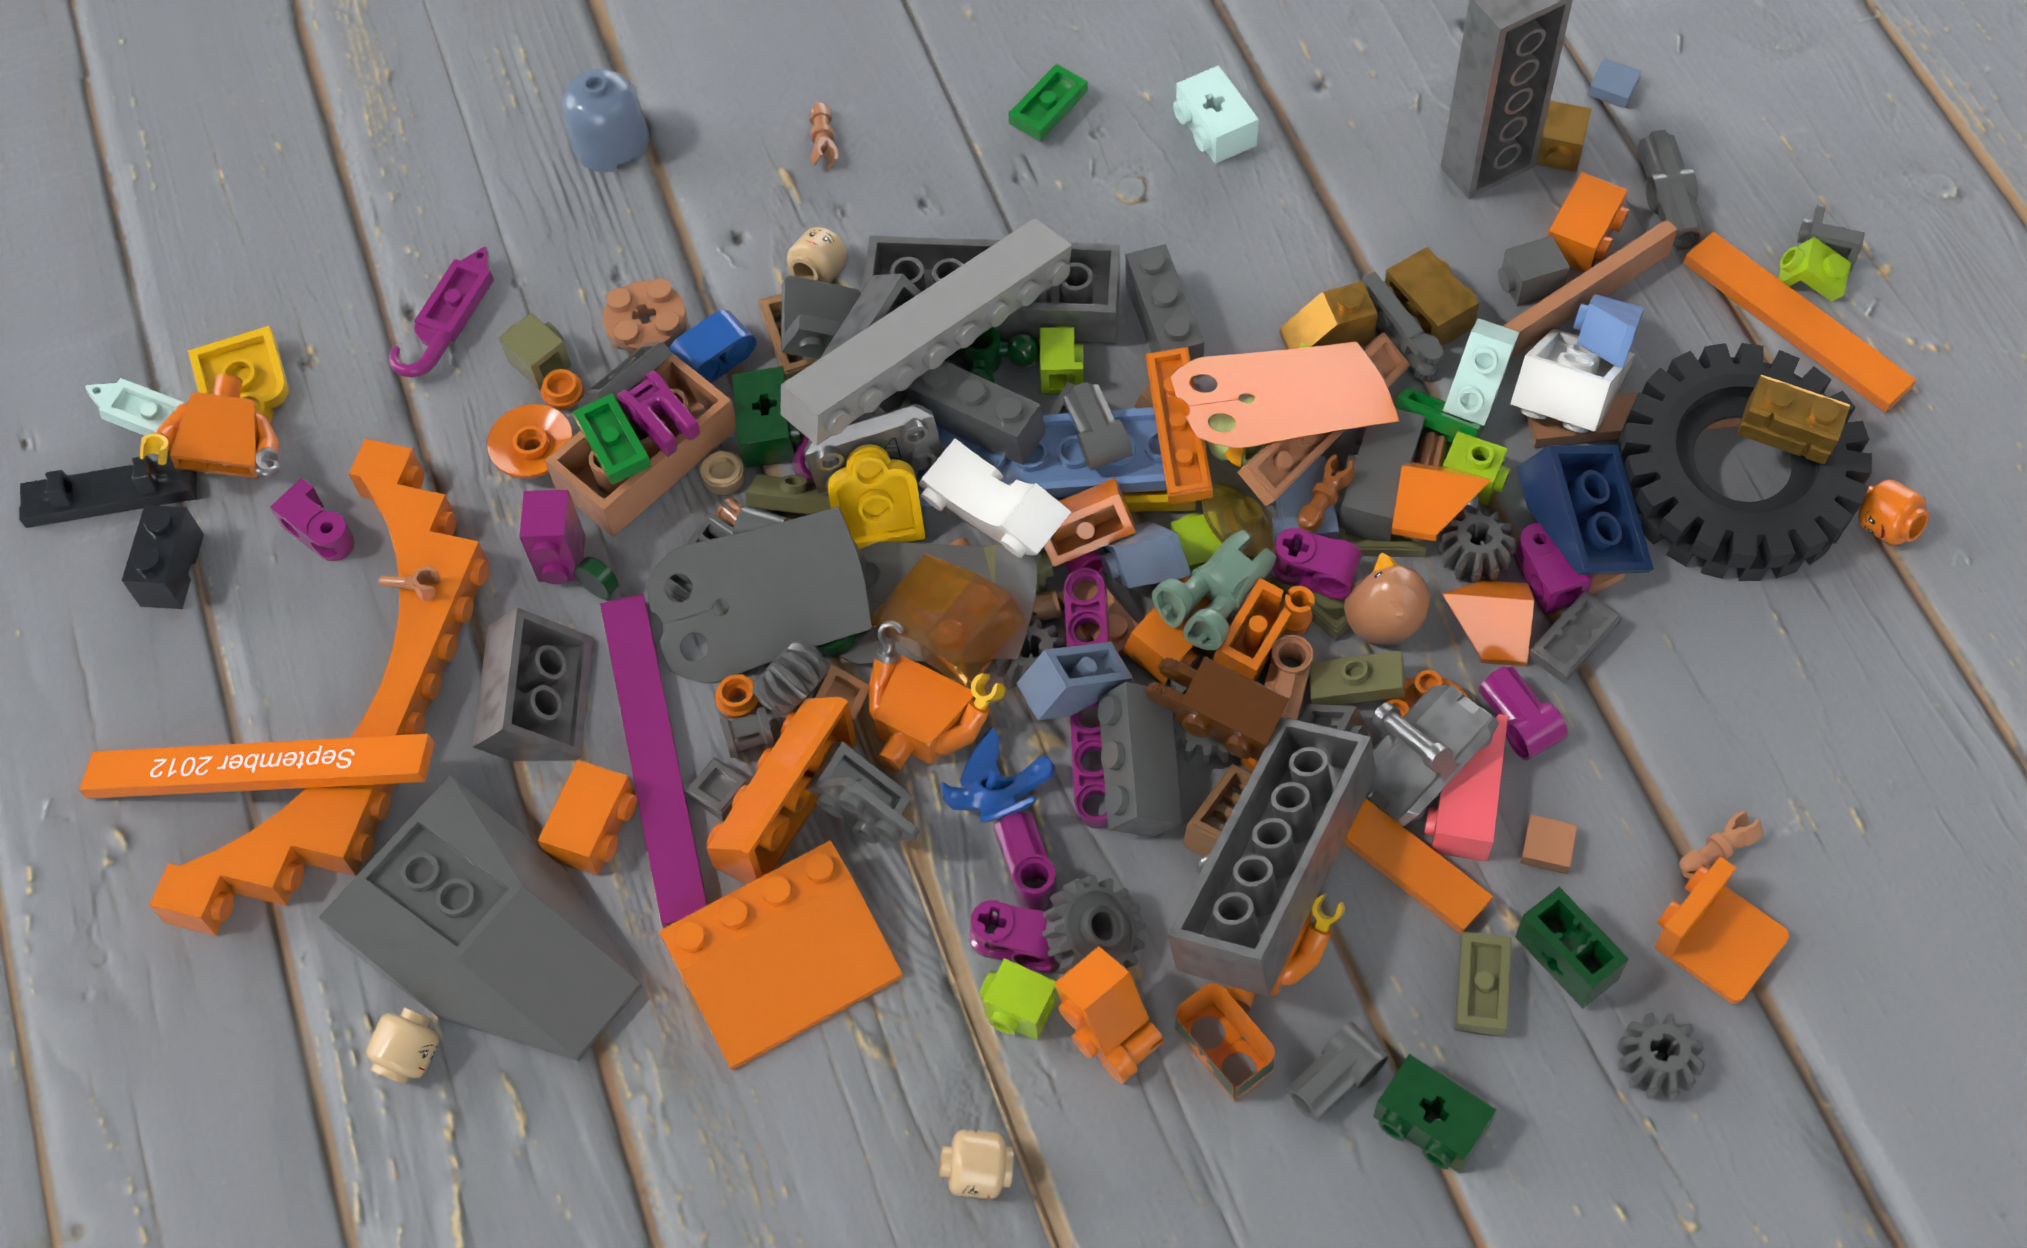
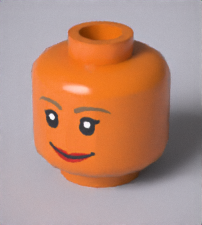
M1894 479L1880 482L1876 486H1869L1859 508L1858 519L1860 526L1865 531L1894 546L1903 544L1906 541L1913 542L1926 528L1930 516L1926 510V499L1921 494Z

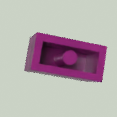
M569 490L524 491L519 538L538 582L558 585L567 581H578L574 574V569L584 559L585 533Z

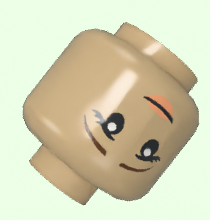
M821 227L808 229L789 248L787 254L788 268L792 276L831 283L846 267L848 261L847 248L842 239L836 233Z
M404 1007L401 1016L393 1013L382 1015L365 1051L367 1058L373 1062L370 1070L403 1084H407L409 1078L417 1079L423 1077L440 1042L439 1035L434 1030L428 1028L432 1018Z
M960 1130L954 1135L951 1147H941L939 1177H948L949 1189L955 1196L994 1199L1001 1193L1002 1187L1009 1188L1011 1185L1014 1161L1013 1147L1006 1146L1003 1136L996 1132Z

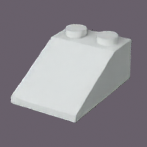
M1553 328L1525 355L1511 405L1520 407L1524 415L1532 418L1546 419L1548 416L1563 421L1565 428L1575 432L1587 433L1589 430L1595 432L1604 421L1633 362L1635 354L1629 352L1624 367H1617L1577 343L1579 336Z

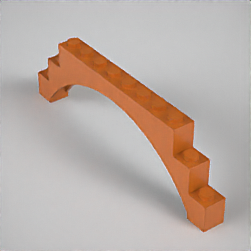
M364 439L350 469L349 476L360 497L371 499L387 523L396 553L398 576L413 577L414 572L418 568L431 566L438 571L441 582H426L422 584L423 586L435 588L436 596L430 601L421 600L416 595L415 590L399 588V614L393 649L379 689L362 721L350 738L422 734L427 708L430 701L435 700L440 692L442 684L441 675L447 661H451L456 654L458 647L457 637L463 623L469 622L472 616L474 597L479 585L483 586L487 581L490 566L479 541L452 536L456 528V515L446 495L420 489L424 480V470L413 448ZM395 784L306 788L283 809L252 831L225 846L182 865L168 863L149 906L166 924L217 936L222 922H225L233 911L235 894L287 906L292 893L297 891L302 884L305 864L357 876L362 862H366L371 856L374 846L373 836L380 820H384L389 813L391 793Z

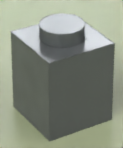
M1548 236L1505 249L1502 268L1498 270V278L1503 291L1510 293L1516 306H1521L1544 299L1566 284L1570 266L1553 236Z

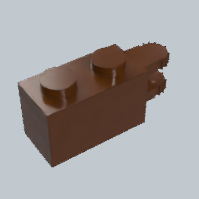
M1207 657L1203 658L1198 670L1172 658L1162 659L1158 666L1160 673L1168 679H1172L1174 682L1188 688V690L1183 694L1160 682L1154 681L1149 683L1145 691L1147 697L1155 701V703H1159L1161 706L1175 712L1174 720L1182 723V727L1192 735L1201 738L1208 736L1224 744L1228 752L1239 758L1249 759L1251 757L1259 761L1290 698Z

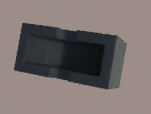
M144 505L121 580L140 607L183 609L191 581L188 575L191 564H196L204 533L187 507Z

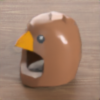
M1381 553L1373 572L1355 582L1351 594L1345 598L1344 610L1347 622L1356 635L1370 644L1384 646L1399 645L1424 625L1429 609L1430 590L1423 577L1414 569L1400 566L1390 556Z

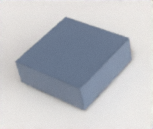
M1604 58L1590 85L1588 95L1626 108L1640 80L1642 71Z

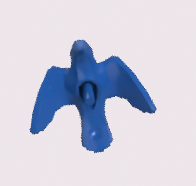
M990 727L978 742L966 763L960 778L961 787H951L944 782L941 783L943 800L953 810L980 811L981 823L1002 819L1004 816L1015 814L1036 803L1037 798L1035 795L1019 803L1017 802L1028 792L1051 779L1055 774V765L1049 757L1040 756L1017 775L1002 777L996 763L1000 756L999 736L997 735L996 728Z

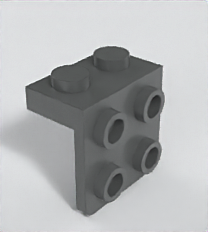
M787 276L782 283L781 352L820 359L862 293L855 288L796 276Z
M843 741L835 742L806 787L809 792L818 798L817 805L832 816L844 817L854 825L852 831L858 837L871 844L915 840L920 830L901 815L913 795Z

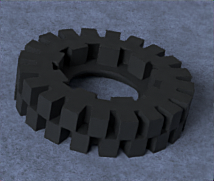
M1726 343L1705 346L1699 360L1689 351L1672 359L1667 372L1660 367L1646 381L1642 393H1638L1621 430L1617 444L1638 514L1643 513L1645 516L1641 523L1645 537L1653 545L1664 537L1668 538L1673 542L1666 554L1668 557L1685 567L1693 555L1703 558L1701 573L1721 579L1724 578L1729 567H1737L1739 581H1761L1769 568L1772 569L1777 579L1796 573L1804 560L1809 565L1813 564L1828 552L1833 542L1836 544L1862 505L1869 486L1864 484L1872 473V453L1862 452L1870 440L1863 420L1848 422L1856 407L1842 390L1829 398L1850 404V408L1839 441L1833 451H1831L1825 464L1806 459L1804 455L1798 456L1789 453L1791 457V474L1787 484L1774 496L1760 501L1743 502L1733 500L1717 493L1706 484L1700 476L1694 461V447L1698 436L1705 428L1717 421L1727 418H1742L1749 397L1761 375L1826 396L1824 392L1832 380L1815 366L1803 377L1796 375L1794 371L1800 358L1781 350L1778 351L1772 364L1763 362L1764 346L1741 343L1735 357L1730 356Z

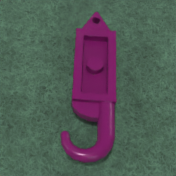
M487 247L479 249L462 260L454 258L414 320L416 336L420 342L428 346L415 363L404 364L399 360L400 347L394 346L389 354V364L393 371L401 376L410 378L422 376L430 372L437 365L449 344L456 341L494 281L489 270Z

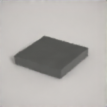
M664 342L645 343L584 393L585 399L592 403L612 393L617 400L616 395L622 390L629 391L644 378V375L657 368L673 353Z

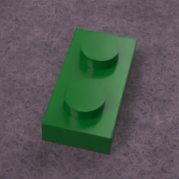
M1055 64L1008 113L1009 124L1041 142L1088 92V81Z
M1410 387L1404 389L1394 402L1395 409L1424 415V428L1428 427L1441 432V436H1444L1451 443H1453L1457 431L1478 438L1484 429V426L1443 412L1445 401Z
M612 393L572 411L576 423L611 485L651 467L649 456Z

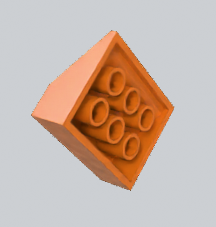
M831 840L659 931L672 961L731 1071L903 978V974L866 902Z

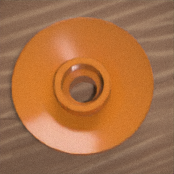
M542 404L523 405L506 412L494 423L488 435L487 450L491 461L501 472L515 478H536L549 473L545 460L573 437V431L567 418L557 409Z

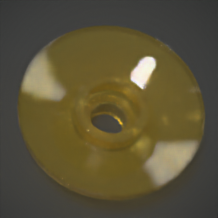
M1225 483L1212 485L1213 498L1202 500V509L1210 529L1219 541L1223 543L1232 534L1244 529L1253 536L1248 546L1242 552L1249 559L1253 560L1265 548L1272 550L1273 541L1270 523L1261 505L1235 486Z

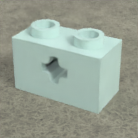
M1219 65L1177 83L1176 101L1173 103L1175 115L1182 125L1186 124L1189 127L1199 150L1202 152L1206 151L1215 164L1257 146L1259 119Z
M1479 318L1477 319L1470 333L1443 412L1483 426L1485 425L1520 332Z

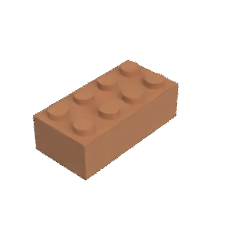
M675 354L666 359L654 371L664 379L672 393L697 420L700 429V435L697 438L688 440L683 434H678L677 428L667 417L660 416L659 419L666 421V426L673 433L677 443V451L667 457L640 427L634 425L626 416L649 456L651 467L613 485L608 480L581 430L545 460L555 489H568L573 504L612 537H615L736 431L735 413L731 399ZM643 378L640 382H638V383H637L635 386H633L630 390H632L633 388H635L636 386H638L640 383H642L643 381H645V378Z

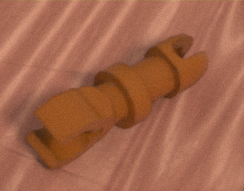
M1334 454L1328 459L1322 483L1315 484L1311 491L1313 498L1309 504H1305L1298 514L1299 528L1312 533L1320 527L1325 519L1324 513L1326 509L1334 506L1339 498L1337 492L1342 490L1343 487L1348 486L1354 479L1355 468L1353 460L1348 461V467L1344 471H1337L1335 475L1334 471L1339 468L1337 455Z

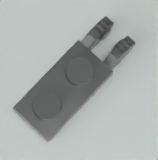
M1376 272L1364 276L1362 281L1378 313L1375 328L1377 334L1380 335L1384 332L1411 364L1408 370L1414 373V377L1422 380V382L1435 379L1439 370V365L1437 364L1441 362L1444 356V348L1439 344V340L1433 335L1423 333L1418 319L1414 315L1409 314L1397 299L1393 288L1385 284Z

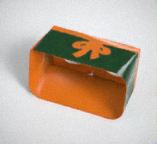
M1217 983L1207 984L1178 1006L1175 1032L1233 1101L1239 1099L1273 1072L1275 1057L1273 1044L1223 986ZM1201 1017H1214L1225 1028L1223 1042L1214 1049L1201 1048L1191 1036L1193 1023ZM1236 1053L1245 1054L1252 1058L1257 1068V1072L1239 1086L1232 1085L1222 1073V1065L1225 1059Z

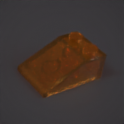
M927 554L919 560L870 617L871 625L878 630L880 625L886 621L898 622L904 629L903 633L900 634L893 627H886L885 635L967 688L971 687L972 681L977 675L984 672L997 653L1025 621L1011 594L978 573Z

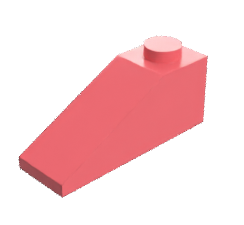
M1497 715L1495 719L1499 722V725L1492 735V741L1489 746L1478 751L1441 790L1437 807L1428 806L1424 834L1433 835L1431 848L1438 854L1488 862L1494 843L1508 715Z

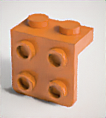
M1720 856L1709 870L1701 865L1685 886L1690 895L1682 905L1673 900L1657 922L1658 925L1663 927V930L1654 948L1728 1002L1737 1004L1744 999L1789 939V932L1781 924L1727 887L1737 867Z

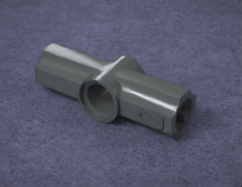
M1666 130L1652 131L1650 135L1640 139L1637 148L1647 177V203L1652 211L1658 210L1661 222L1668 220L1678 229L1673 242V246L1677 248V251L1691 249L1694 245L1704 240L1707 233L1697 205L1698 185L1696 175L1692 169H1685L1675 136L1668 134Z

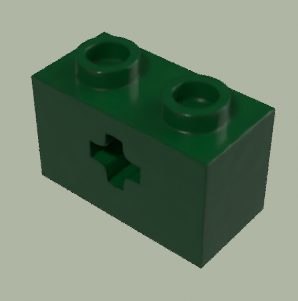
M783 366L732 374L737 446L746 468L792 461L796 453L795 443L802 442V432L781 415V384L787 381Z
M1560 886L1523 914L1515 938L1582 1009L1619 980L1629 960Z
M1409 1054L1377 1101L1373 1117L1379 1121L1378 1125L1392 1138L1399 1141H1404L1406 1138L1423 1149V1156L1433 1165L1444 1170L1450 1167L1460 1173L1490 1127L1497 1109ZM1433 1111L1437 1113L1440 1117L1439 1119L1436 1118L1435 1120H1433L1431 1124L1426 1122L1423 1118L1424 1116L1427 1117L1428 1115H1430V1113Z

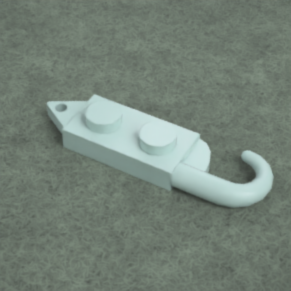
M122 378L117 383L85 386L88 395L98 406L103 420L142 435L154 433L180 404L185 403Z

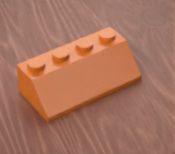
M842 697L809 698L803 701L797 712L792 711L789 713L782 725L780 738L773 748H767L761 755L757 764V773L749 785L745 784L740 787L733 799L731 812L725 821L717 823L709 834L706 849L714 868L745 884L777 868L817 806L818 798L809 792L806 787L835 742L843 741L853 749L857 743L848 700Z

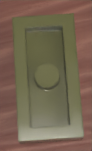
M1462 931L1456 999V1031L1505 1036L1508 1021L1512 937Z

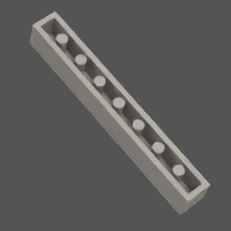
M1037 218L1032 219L782 383L781 415L816 445H819L832 435H839L846 429L848 424L864 413L873 412L882 401L892 394L908 388L929 369L939 367L951 354L960 348L970 346L979 335L991 327L1001 325L1010 314L1022 306L1032 304L1038 295L1050 287L1060 285L1070 272L1069 263L1072 245Z

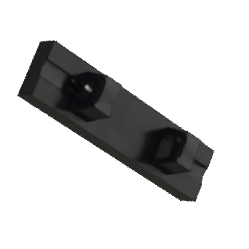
M146 455L144 460L140 459V457L132 458L133 465L67 475L63 470L46 472L45 476L47 479L20 483L19 520L25 528L142 509L144 505L160 506L197 499V471L175 469L171 458L167 459L165 465H159L158 460L153 461L149 455ZM69 492H72V501L67 495Z

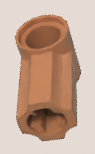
M1298 635L1281 637L1275 642L1271 652L1264 686L1290 698L1279 721L1282 717L1298 721L1313 660V649L1310 643ZM1293 658L1301 665L1295 668L1287 667L1280 660Z

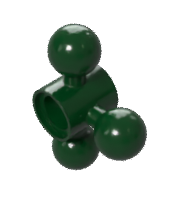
M991 327L979 335L970 346L960 348L944 361H950L954 355H963L964 365L968 372L995 383L993 373L999 369L1001 357H1008L1013 364L1019 367H1028L1038 360L1040 344L1034 336L1027 333L1017 334L1009 342H1000V334L997 327Z

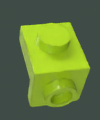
M1813 237L1799 246L1789 248L1782 256L1779 264L1781 268L1778 279L1786 285L1791 286L1801 280L1831 302L1844 296L1851 262L1817 238Z

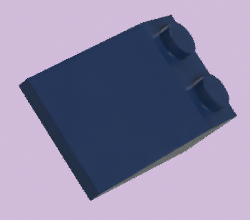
M1548 445L1516 467L1528 510L1578 575L1649 573L1654 570L1618 445Z

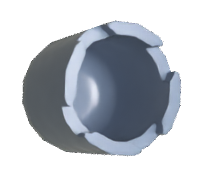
M609 69L585 71L570 82L563 93L562 112L573 153L581 160V164L597 172H615L619 170L618 165L626 163L634 158L635 162L640 160L648 148L650 135L632 83L622 74Z

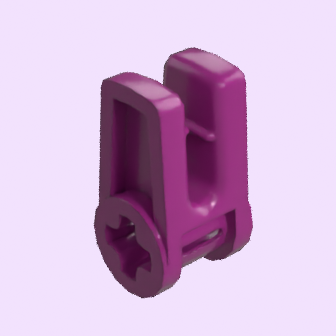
M652 370L644 375L645 381L629 392L622 390L616 395V398L630 421L637 427H640L662 452L669 457L677 451V443L673 433L667 428L666 421L659 419L660 416L667 417L677 428L678 434H683L688 440L697 438L700 435V429L697 420L672 393L664 379L656 371Z

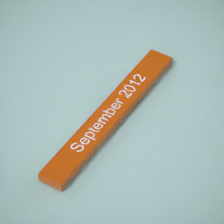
M429 734L92 751L79 791L86 798L425 782L435 742Z

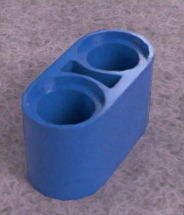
M724 309L713 313L679 336L671 344L669 350L712 383L745 361L752 354L756 346V338L730 311Z

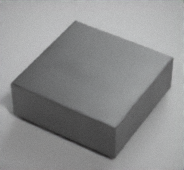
M714 757L685 792L690 800L724 822L732 810V802L741 786L749 785L750 780Z

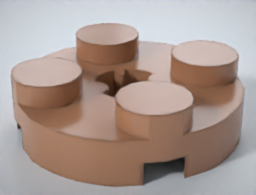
M657 278L652 281L634 282L622 288L612 289L606 297L607 305L603 311V325L607 337L615 348L618 349L619 346L622 349L628 350L629 355H632L645 343L664 342L669 348L681 331L684 334L687 329L688 317L684 301L666 279ZM643 314L655 315V317H650L651 322L647 324H642L641 320L637 319Z

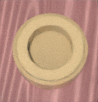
M718 451L712 453L701 465L700 471L704 486L713 494L728 495L740 489L745 481L743 462L733 452Z

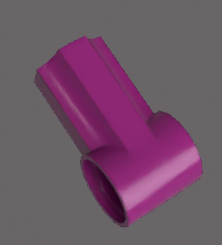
M1503 666L1495 670L1485 681L1480 683L1478 691L1495 714L1508 715L1506 738L1514 752L1523 760L1533 758L1568 737L1566 723L1559 711L1549 702L1542 704L1513 666Z
M1018 811L1015 814L1004 816L1001 821L993 825V830L1014 886L1016 901L1022 908L1045 911L1053 905L1050 897L1057 893L1056 872L1051 860L1048 859L1032 813ZM1034 878L1042 879L1046 882L1044 886L1036 889L1028 888L1024 885L1026 881Z

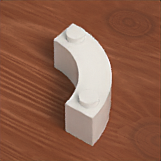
M956 438L918 483L924 489L921 496L934 508L942 511L946 506L966 522L1000 542L1007 550L1019 558H1022L1024 554L1037 555L1071 513L1069 509L1037 483L1029 484L1017 479L1009 485L1002 482L1003 475L997 468L976 455Z

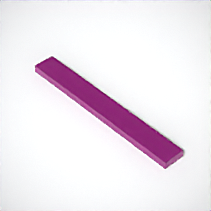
M643 593L600 603L660 919L664 929L707 906L708 903L649 612Z

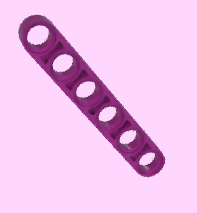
M1092 568L1076 569L1069 574L1064 585L1067 647L1110 642L1108 599L1103 577ZM1091 581L1098 586V592L1089 600H1079L1073 595L1074 589L1079 583ZM1084 623H1095L1101 628L1098 637L1091 642H1082L1075 637L1076 630ZM1098 701L1070 716L1074 804L1080 820L1088 827L1096 829L1108 826L1107 811L1100 816H1090L1084 811V803L1090 796L1095 794L1106 796L1104 768L1100 771L1090 772L1085 770L1081 764L1083 757L1088 752L1094 750L1102 752L1100 725L1094 728H1086L1079 720L1084 710L1090 707H1098Z

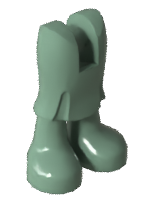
M1244 529L1227 538L1204 565L1192 571V577L1186 583L1170 578L1162 581L1152 592V600L1156 610L1167 625L1172 628H1177L1190 615L1194 607L1204 596L1212 601L1204 609L1197 611L1184 626L1183 636L1196 647L1205 650H1216L1226 641L1229 634V624L1226 618L1230 613L1239 610L1242 600L1253 589L1259 577L1265 579L1274 566L1276 555L1268 548H1265L1253 560L1242 553L1253 538Z

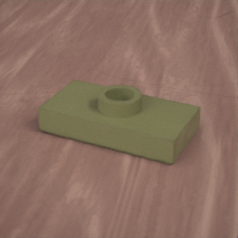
M757 474L746 491V505L757 509L803 515L831 509L827 491L819 494L815 482H809L806 478L799 475L777 477Z
M1401 650L1312 662L1310 669L1312 704L1343 705L1405 697L1404 659Z

